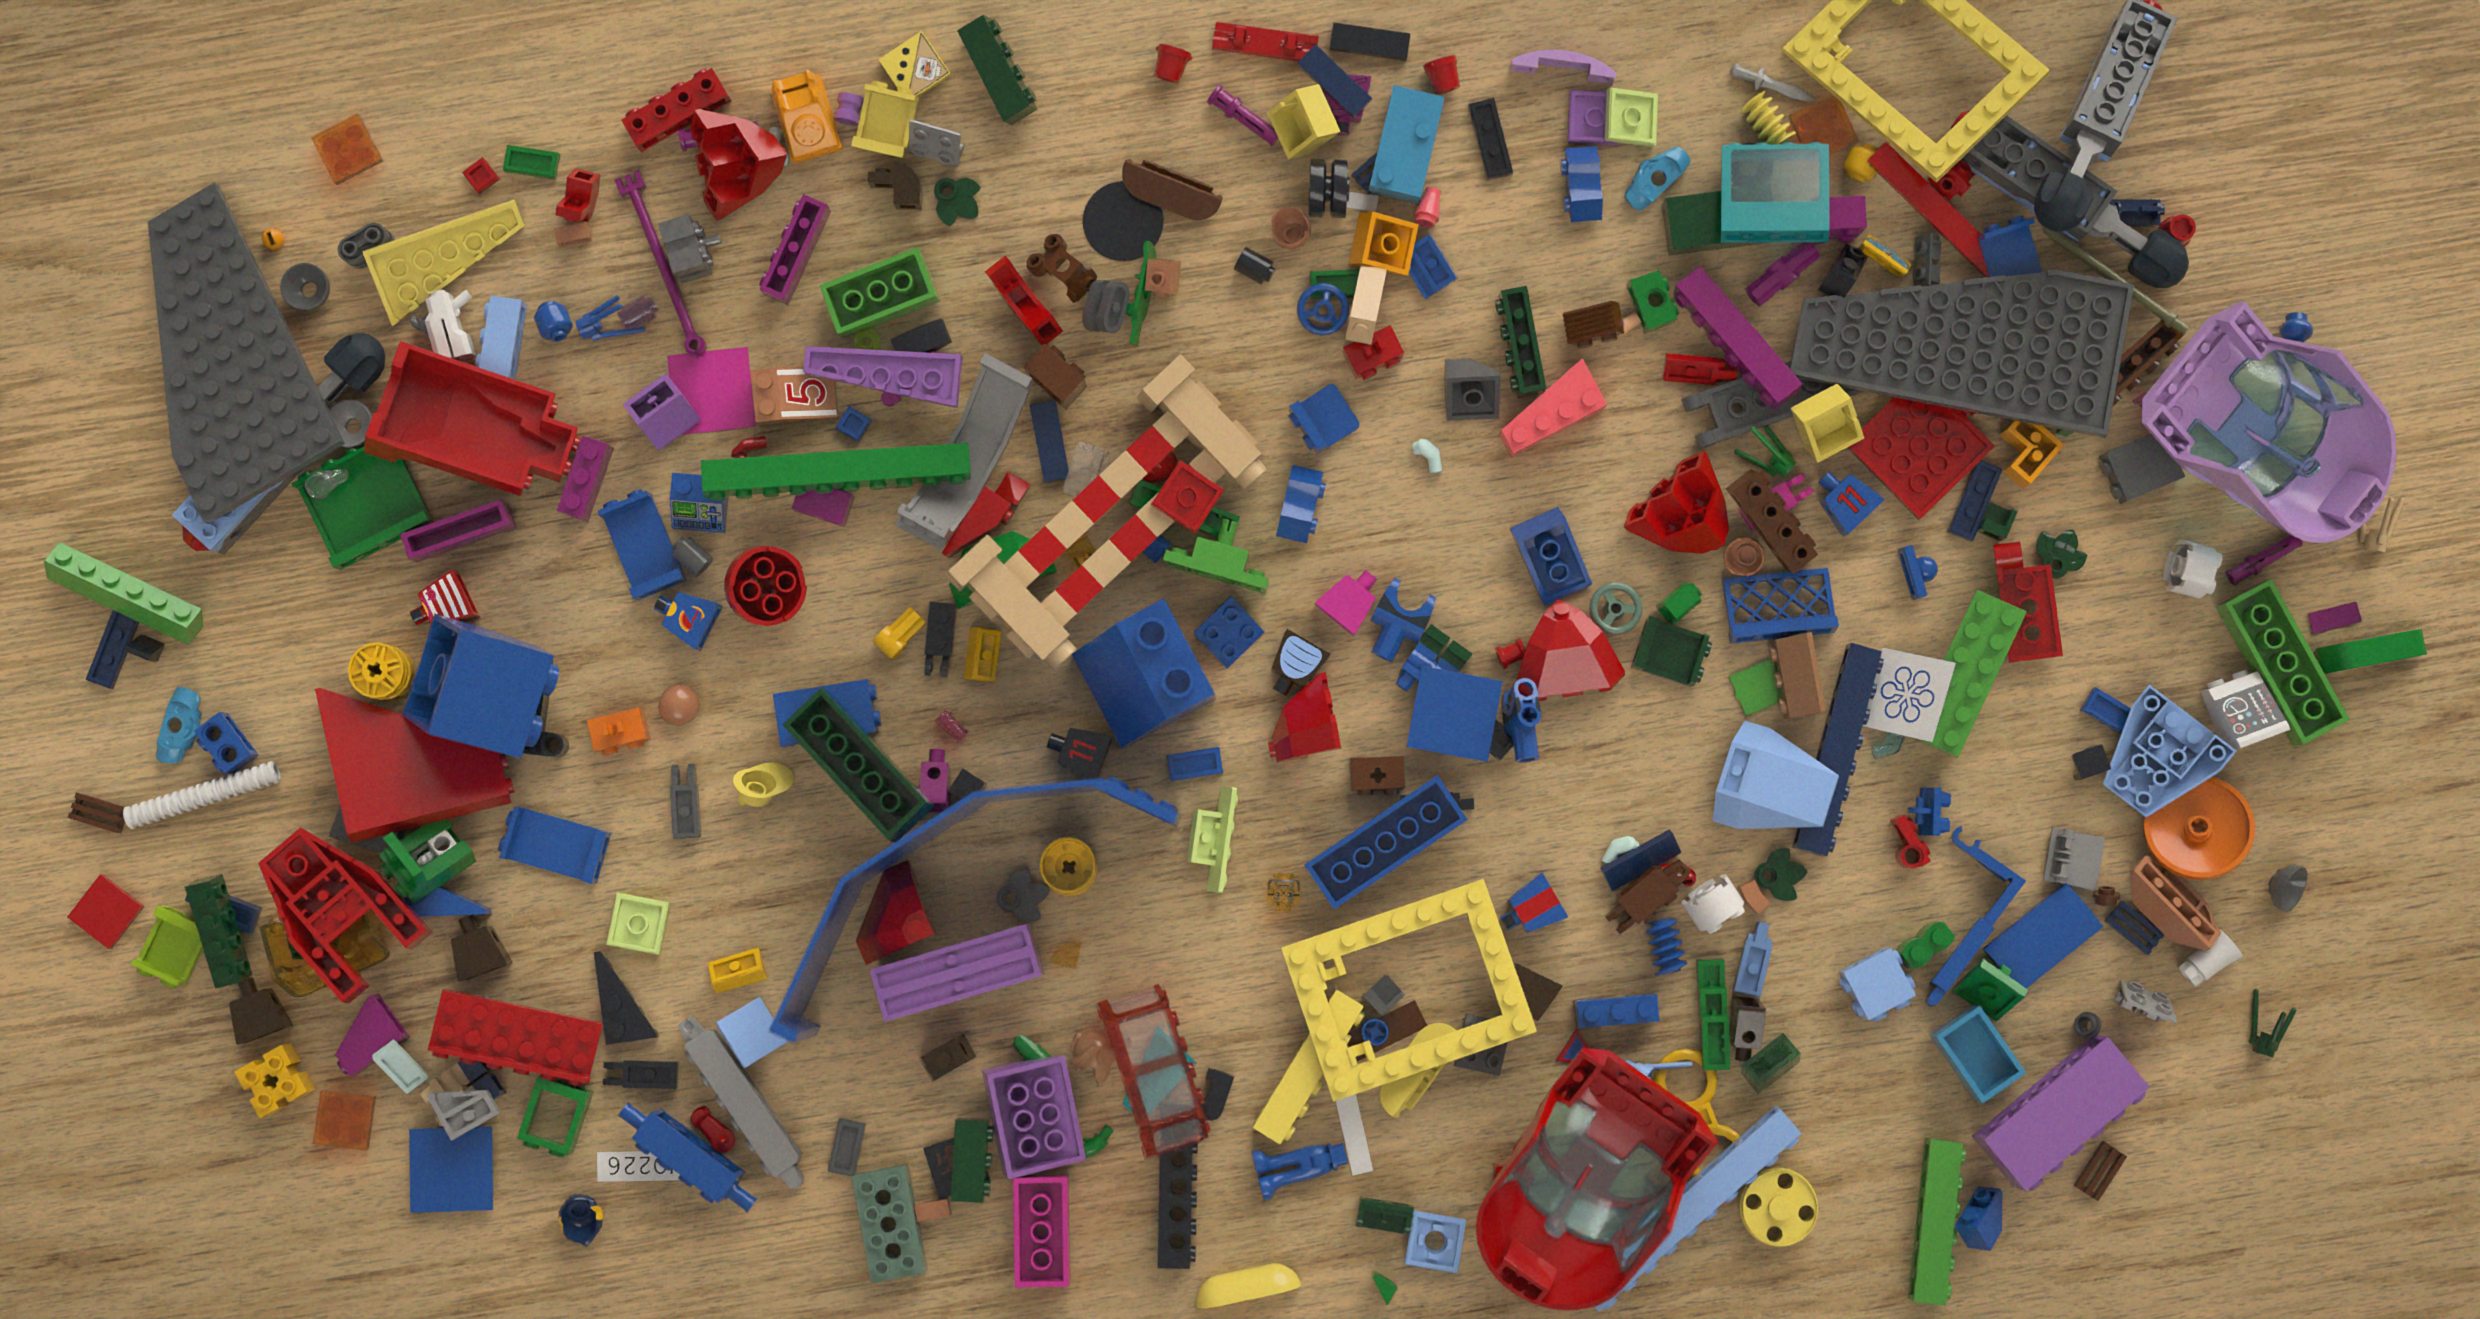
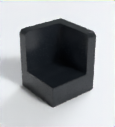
M2102 744L2088 747L2071 756L2078 773L2073 775L2075 781L2111 769Z

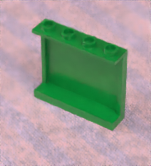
M354 447L345 452L346 456L338 460H328L321 464L322 468L315 472H304L297 477V481L291 483L293 487L299 490L331 555L328 559L333 568L342 570L401 540L400 534L434 523L404 460L397 459L396 463L364 453V447Z

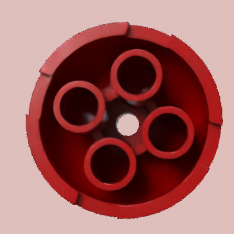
M758 546L747 549L740 553L727 569L724 579L726 600L733 612L748 623L772 626L786 622L800 610L806 597L807 586H805L803 567L791 553L778 547Z

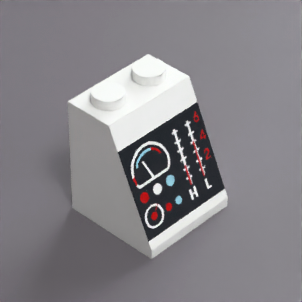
M2245 669L2231 674L2232 680L2224 682L2223 678L2209 682L2207 683L2208 689L2200 691L2218 737L2234 749L2248 746L2290 730L2286 719L2258 671L2248 673V670Z

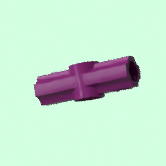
M1811 242L1800 243L1788 255H1783L1765 270L1766 272L1745 289L1748 297L1758 307L1764 304L1780 289L1784 290L1800 276L1801 272L1821 257L1818 249Z

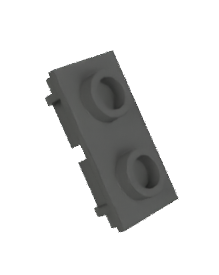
M1933 233L1915 237L1913 248L1915 253L1912 273L1913 286L1921 285L1922 287L1940 284V266L1933 265L1932 261L1941 260L1942 242L1939 241V236H1933Z

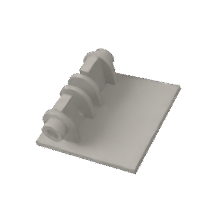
M910 119L909 153L915 154L918 157L930 158L946 165L959 166L960 154H962L964 144L960 143V133Z
M2052 828L2043 880L2060 884L2067 883L2070 886L2096 891L2105 838L2076 833L2066 829Z
M2120 980L2122 992L2118 991L2114 997V1001L2118 1002L2119 1006L2129 1010L2133 1007V1012L2136 1013L2141 1009V1015H2146V1017L2157 1022L2168 1020L2175 1024L2177 1023L2171 1000L2167 995L2158 991L2154 993L2147 991L2141 984L2134 981L2128 983Z

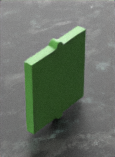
M1770 659L1728 676L1736 693L1734 697L1739 700L1745 716L1778 703V699L1782 698L1780 688H1776L1774 684L1773 673L1777 672Z

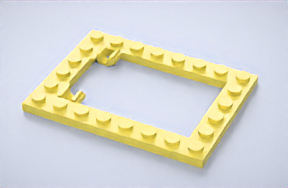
M1832 0L1783 47V53L1936 183L2049 75L2050 70L1966 0H1919L2008 73L1942 139L1935 143L1841 64L1852 53L1853 49L1848 45H1842L1838 35L1873 0ZM1891 0V1H1893L1895 4H1899V5L1901 6V5L1904 4L1907 0ZM1831 50L1836 53L1834 57L1829 54Z
M1484 879L1281 948L1333 1102L1537 1032ZM1467 913L1502 1015L1375 1058L1370 1041L1348 1048L1346 1041H1341L1324 992V990L1328 989L1325 981L1347 974L1341 956ZM1333 959L1335 967L1325 970L1323 962ZM1365 1054L1367 1061L1357 1064L1355 1057Z

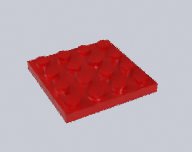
M1893 397L1861 428L1864 439L1847 448L1920 520L1995 445L1958 409Z

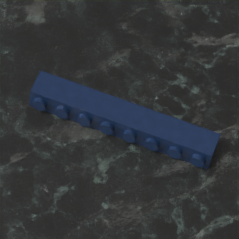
M1854 643L1846 645L1816 760L1839 775V779L1824 826L1797 828L1792 846L1794 849L1822 857L1828 856V853H1832L1836 844V837H1833L1835 827L1840 826L1843 812L1840 811L1842 801L1847 800L1850 786H1847L1849 775L1853 776L1856 769L1857 761L1853 760L1855 751L1860 750L1862 746L1863 735L1860 734L1862 725L1867 724L1870 716V710L1867 709L1869 699L1874 698L1877 690V684H1874L1876 673L1880 674L1884 659L1881 658L1882 651Z

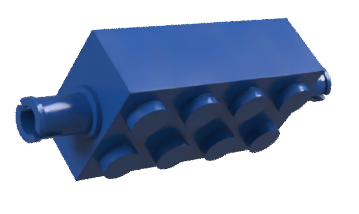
M627 1103L619 1113V1118H622L637 1129L631 1138L637 1142L635 1147L644 1154L648 1155L651 1153L657 1157L658 1160L656 1162L668 1171L673 1169L680 1175L678 1179L689 1187L694 1185L700 1189V1195L708 1202L713 1203L716 1201L719 1203L729 1198L747 1213L757 1201L756 1197H753L739 1186V1181L746 1171L716 1151L711 1145L663 1109L655 1110L646 1117L630 1103Z

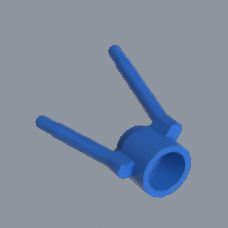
M619 296L613 297L593 311L584 314L582 318L575 320L581 337L583 339L591 337L593 342L601 338L644 332L645 328L638 327L599 332V330L603 329L600 320L622 309V304L607 309L619 300Z

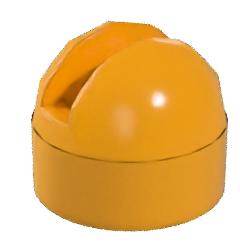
M267 229L262 234V243L268 249L276 251L284 246L285 237L277 229ZM270 234L272 235V238L275 242V244L273 245L271 244V241L269 239Z

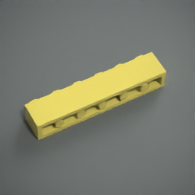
M1335 989L1328 1004L1341 1041L1345 1040L1347 1044L1351 1038L1348 1032L1352 1025L1357 1027L1365 1015L1361 1011L1364 1006ZM1310 1032L1253 1124L1254 1129L1278 1144H1281L1283 1139L1287 1142L1289 1141L1296 1129L1292 1124L1297 1116L1302 1119L1310 1106L1306 1101L1311 1093L1316 1096L1323 1084V1081L1320 1080L1323 1070Z

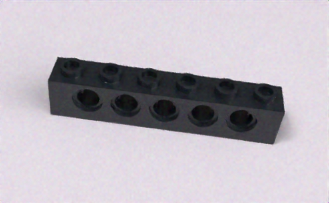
M1161 1104L1158 1269H1190V1262H1196V1246H1191V1235H1196V1219H1191V1208H1197V1192H1192V1181H1197V1165L1192 1164V1154H1198V1138L1193 1137V1127H1198V1111L1193 1110V1104ZM1175 1125H1183L1186 1128L1187 1135L1184 1138L1176 1139L1172 1135L1171 1130ZM1175 1152L1184 1153L1187 1159L1186 1163L1182 1166L1174 1165L1171 1161L1172 1154ZM1175 1179H1181L1185 1182L1186 1189L1181 1193H1176L1171 1189V1182ZM1174 1206H1180L1185 1210L1186 1214L1183 1219L1175 1220L1171 1217L1170 1210ZM1175 1233L1183 1235L1185 1243L1180 1247L1173 1246L1169 1240L1171 1235Z

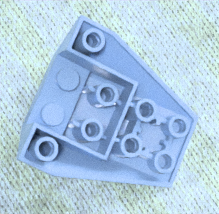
M2148 685L2131 707L2110 763L2111 769L2107 771L2103 785L2143 816L2148 817L2219 773L2237 750L2151 685Z
M1744 721L1732 740L1717 786L1713 822L1736 829L1823 827L1839 775L1771 728Z

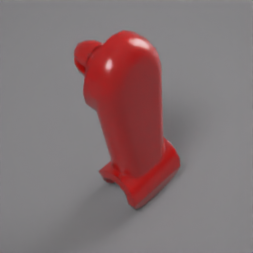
M700 1106L692 1113L690 1121L693 1127L700 1129L716 1151L724 1153L734 1147L736 1140L734 1133L713 1117L707 1106Z

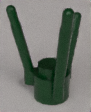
M2254 989L2251 1036L2248 1043L2254 1044L2252 1051L2273 1058L2297 1010L2292 1008L2287 1017L2286 1012H2281L2272 1034L2261 1031L2260 1036H2257L2259 991Z

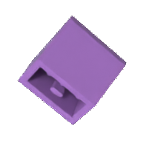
M666 373L623 403L631 417L659 451L701 421V418L672 378Z

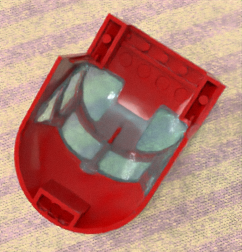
M1582 1048L1540 1103L1534 1119L1524 1130L1514 1146L1510 1158L1494 1179L1479 1207L1476 1219V1238L1485 1264L1504 1287L1535 1305L1555 1310H1582L1603 1304L1616 1296L1629 1283L1672 1232L1686 1182L1717 1146L1718 1140L1698 1111L1608 1050Z

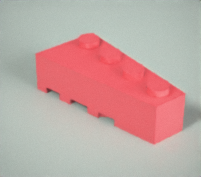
M1583 358L1501 430L1499 436L1510 457L1604 410L1607 406Z

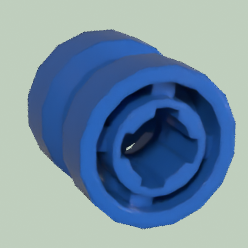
M1370 1018L1363 1023L1361 1035L1365 1041H1370L1371 1045H1381L1388 1037V1028L1379 1018Z

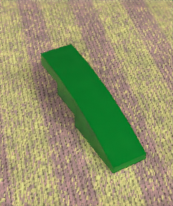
M1140 480L1134 486L1128 504L1141 509L1161 488ZM1213 506L1198 531L1218 537L1222 519L1229 520L1227 531H1229L1231 522L1238 523L1240 517Z
M1723 958L1696 959L1703 1070H1730L1729 1016L1727 1015V988L1725 987V960Z

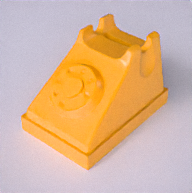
M806 70V72L799 75L772 81V88L770 90L793 165L843 150L820 74L816 75Z

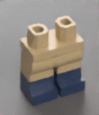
M459 1061L429 1082L430 1086L420 1095L429 1106L431 1103L426 1095L434 1092L489 1090L493 1099L496 1100L506 1094V1091L494 1073L487 1074L491 1071V1068L486 1066L487 1063L476 1061L475 1064H468ZM479 1079V1081L468 1087V1085ZM434 1114L435 1119L437 1120V1122L439 1123V1125L442 1127L443 1125H442L441 1121L439 1120L437 1114Z

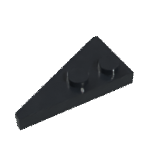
M601 951L594 952L606 1045L659 1037L656 1029L652 1027L644 1015L645 1013L642 1008L637 1005L627 986L620 980L612 968L610 961Z

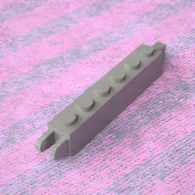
M690 1016L681 1022L678 1026L686 1041V1044H684L687 1050L684 1052L686 1058L692 1065L697 1064L702 1072L699 1074L701 1080L707 1087L712 1086L717 1094L714 1097L722 1109L727 1108L732 1115L730 1118L732 1125L737 1131H743L747 1137L745 1140L747 1147L752 1153H758L762 1159L760 1165L768 1176L772 1174L774 1178L780 1175L789 1188H799L801 1184H804L803 1181H805V1177H803L801 1170L796 1164L801 1160L802 1152L745 1069H743L719 1031L715 1029L706 1030L694 1016Z

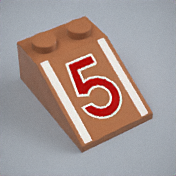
M775 367L750 370L756 423L760 427L839 418L835 381L807 375L803 372L804 367Z

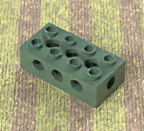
M908 1163L855 1173L852 1176L871 1283L925 1273L928 1268L920 1225L917 1222L914 1208L916 1203ZM880 1190H887L890 1193L891 1201L889 1203L880 1200ZM890 1216L896 1221L895 1229H888L884 1225V1217ZM889 1244H898L901 1248V1254L898 1256L892 1255L889 1252Z

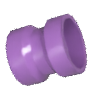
M840 92L837 99L839 107L835 111L833 119L847 125H859V110L863 106L864 98L856 94Z

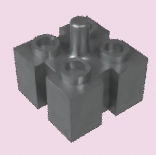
M689 214L658 223L672 272L682 284L712 275L710 267L714 266L710 251H707L706 248L722 244L719 234L706 237L703 227L699 225L697 220L693 221Z

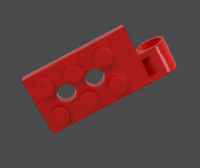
M2020 541L1993 545L2000 600L2020 609L2022 602L2025 600H2032L2037 605L2036 612L2031 615L2026 614L2008 651L2009 663L2062 657L2063 650L2051 564L2024 567ZM2029 626H2036L2040 630V637L2035 641L2028 640L2024 635L2025 629Z

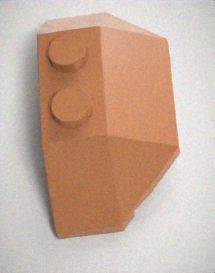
M2146 855L2141 858L2131 872L2133 903L2171 942L2206 951L2209 950L2221 932L2219 927L2215 925L2214 917L2207 902L2182 877L2165 869L2156 859H2151Z

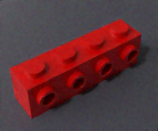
M712 68L698 71L694 74V78L688 82H679L667 94L654 96L648 101L646 106L640 109L634 108L626 113V117L621 119L641 153L677 133L679 128L684 129L691 125L695 110L701 109L713 112L732 101Z

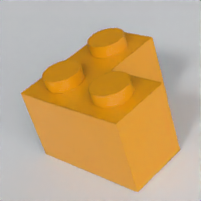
M2012 420L1999 436L2019 453L2002 472L2023 489L2034 481L2065 444L2044 426Z

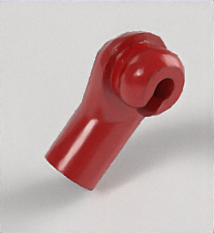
M765 435L743 439L732 450L731 457L745 458L747 457L746 454L750 451L767 448Z

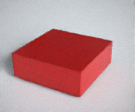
M483 157L462 172L479 195L500 180Z

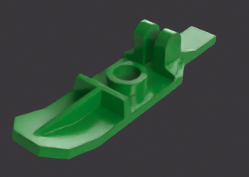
M1150 241L1144 242V260L1140 274H1135V277L1140 280L1134 292L1135 303H1128L1125 312L1127 316L1131 317L1132 332L1129 343L1134 346H1138L1142 323L1147 316L1152 291H1145L1148 259L1157 258L1154 245Z

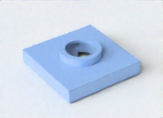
M1414 1210L1404 1264L1458 1274L1466 1219ZM1431 1231H1438L1444 1236V1245L1439 1250H1430L1425 1244L1426 1235Z

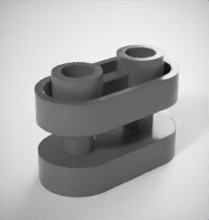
M369 223L342 239L338 245V254L342 260L352 267L362 269L368 266L362 251L394 241L395 238L382 225Z
M1096 280L1091 284L1082 315V322L1087 330L1105 333H1116L1120 330L1130 297V291L1126 283Z

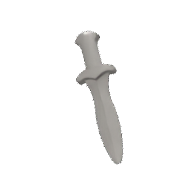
M1737 63L1730 70L1732 79L1741 78L1753 83L1755 92L1759 88H1768L1792 99L1806 102H1814L1815 100L1812 95L1798 87L1769 78L1763 73L1764 68L1755 73L1742 68Z

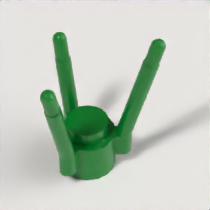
M1752 426L1750 430L1774 454L1768 461L1772 465L1769 466L1738 449H1735L1734 453L1766 470L1773 477L1778 473L1783 478L1797 463L1792 458L1793 455L1786 450L1769 426H1765L1764 430L1779 450Z

